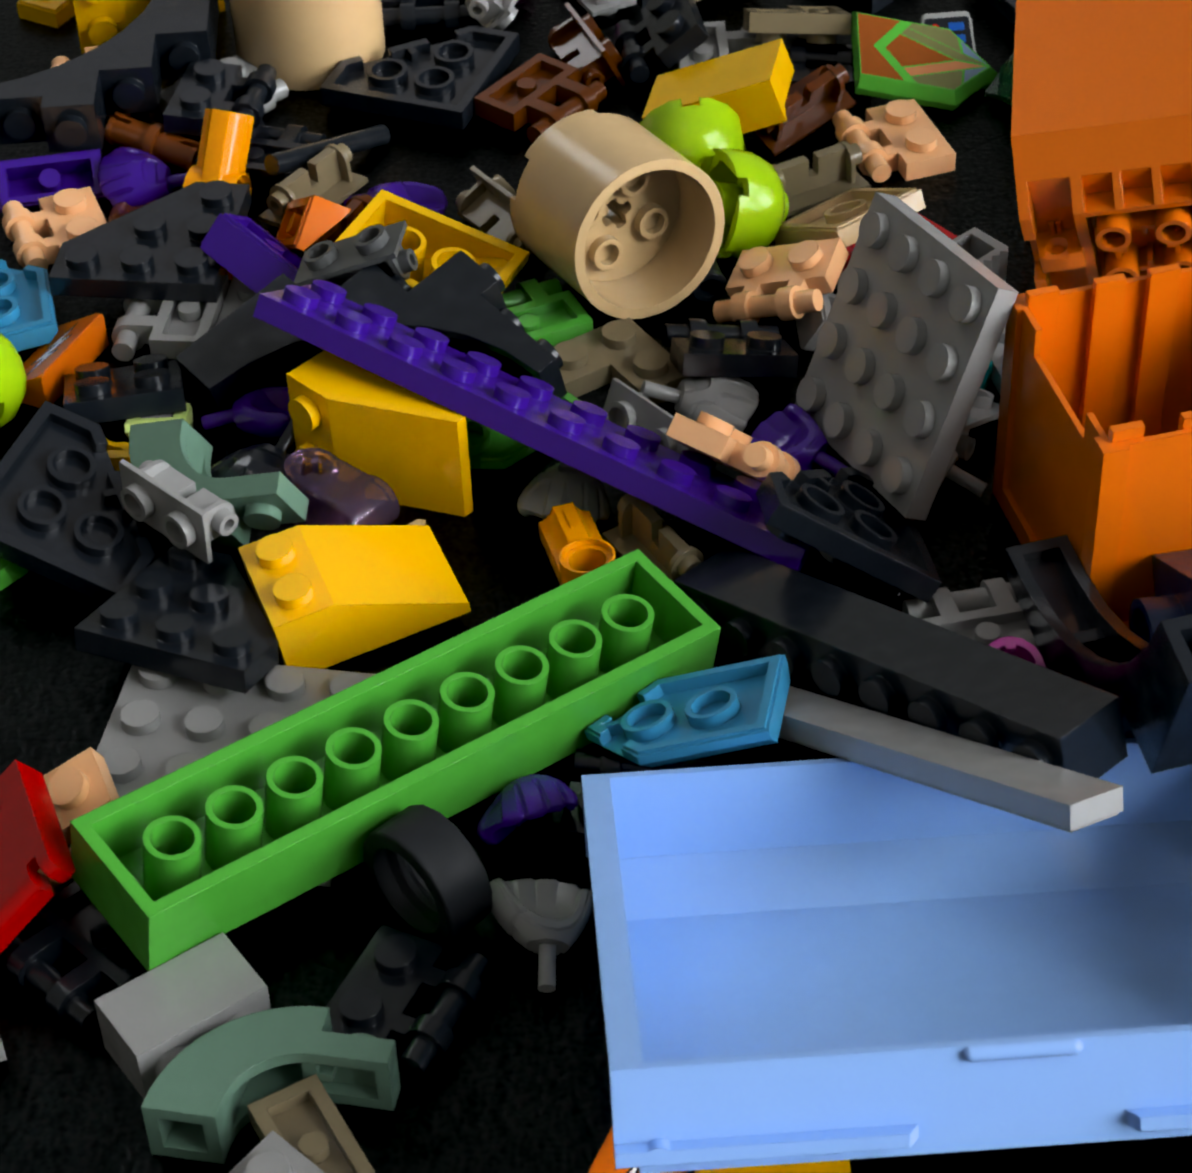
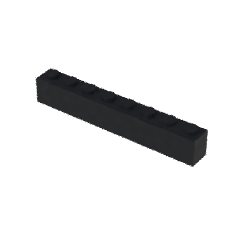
M728 545L674 579V583L721 627L717 648L747 661L785 654L788 661L790 679L827 696L1095 778H1099L1128 756L1119 696L732 545Z

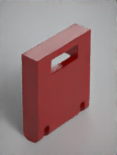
M16 759L0 775V954L54 896L49 878L59 883H66L76 872L43 774Z

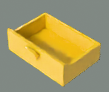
M780 38L657 75L642 119L652 110L673 100L681 99L682 107L690 105L700 106L699 97L712 98L728 104L739 115L742 134L786 122L785 102L794 74V67L783 39Z

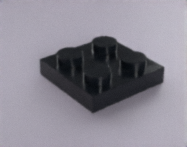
M164 354L141 356L133 360V366L111 369L109 363L106 362L87 363L77 366L74 369L75 374L65 375L63 408L95 423L186 411L182 371L176 360L168 361L167 355Z

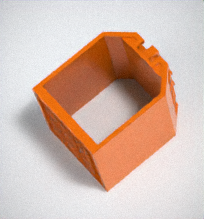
M1016 0L1011 145L1019 222L1024 241H1030L1035 261L1034 283L1036 289L1057 285L1059 290L1092 285L1093 278L1124 273L1126 278L1147 275L1148 268L1176 263L1179 264L1181 269L1192 267V0Z

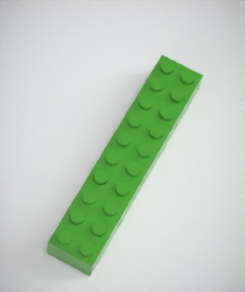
M636 549L70 821L71 857L76 869L72 878L144 968L150 971L222 932L226 934L363 863V843L369 833L408 806L425 805L440 812L448 819L500 792L512 781L532 775L575 753L577 748L583 749L594 743L587 739L584 730L604 715L612 717L613 721L618 719L629 709L640 703L637 697L638 692L657 679L713 668L721 627L639 549Z

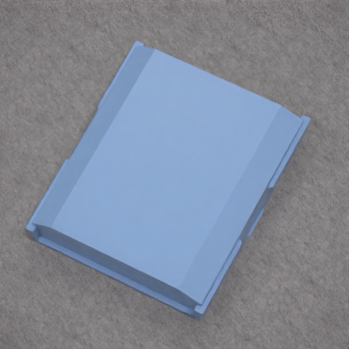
M1136 738L1125 739L1128 756L1098 778L1123 786L1124 811L1114 817L1073 832H1067L842 758L581 775L586 857L589 858L610 1078L615 1169L638 1168L639 1173H667L1192 1136V764L1151 774Z

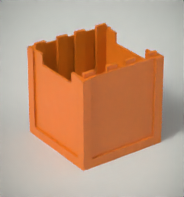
M1178 263L1148 268L1147 275L1126 278L1124 273L1093 278L1092 285L1059 290L1057 285L1026 290V293L1018 294L1005 328L993 494L1021 544L1067 535L1087 575L1104 601L1128 628L1129 610L1133 599L1154 596L1152 555L1192 549V267L1181 269Z

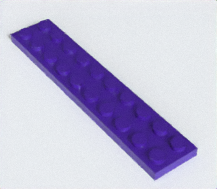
M316 279L309 285L298 286L289 284L286 285L285 289L260 293L253 317L761 557L796 571L802 570L823 557L818 549L800 540L797 544L787 543L767 529L756 496V492L762 482L746 476H736V479L722 474L714 470L716 463L712 459L697 452L683 450L679 454L660 445L662 438L646 428L635 425H628L626 428L606 420L608 413L597 405L581 400H574L573 403L553 395L554 387L541 379L525 375L520 376L518 379L501 371L502 363L489 355L476 351H468L465 354L448 346L450 339L440 332L424 327H416L413 330L396 322L398 315L386 307L372 303H365L362 306L345 298L347 291L339 285Z

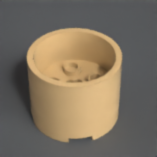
M229 0L237 56L257 68L262 64L271 65L277 72L276 79H282L287 84L289 90H320L322 83L340 61L360 56L363 59V63L382 59L384 56L386 44L381 0Z
M593 109L583 110L554 123L534 141L524 156L529 161L520 178L516 196H510V214L516 235L528 251L598 310L620 319L652 317L679 304L703 281L717 257L724 233L725 217L720 192L712 179L702 169L629 116L626 117L614 113H597Z

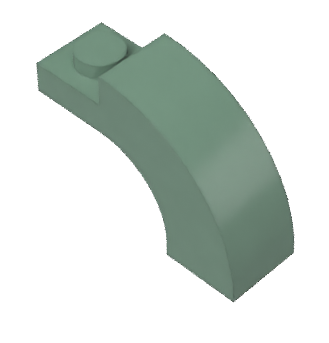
M183 418L130 426L129 456L132 465L139 468L146 460H164L172 468L193 480L196 484V492L204 487L234 506L235 514L239 519L237 528L229 536L220 535L212 540L211 546L221 549L238 550V547L249 544L252 528L275 530L281 524L306 522L309 499L280 471L226 478L212 477L211 457L213 446Z
M290 1006L264 1010L234 1019L216 1027L196 1039L173 1058L149 1089L141 1110L151 1154L225 1164L232 1143L240 1131L250 1122L247 1105L314 1074L318 1076L333 1103L394 1111L401 1089L395 1040L376 1038L365 1033L344 1034L333 1032L330 1008L319 1006Z

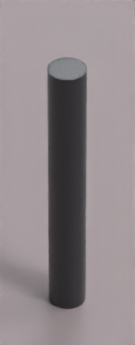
M379 124L266 156L264 166L271 176L280 175L299 168L308 167L307 162L331 143L336 145L338 143L345 144L349 147L352 154L386 145L390 141V131L384 124Z

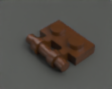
M538 53L475 96L474 110L476 116L513 132L526 123L532 124L527 128L526 134L529 141L534 143L546 129L564 117L583 110L593 109L596 111L599 102L607 97V89L600 81H593L588 86L581 84L579 81V68ZM557 102L561 103L558 107L554 105Z

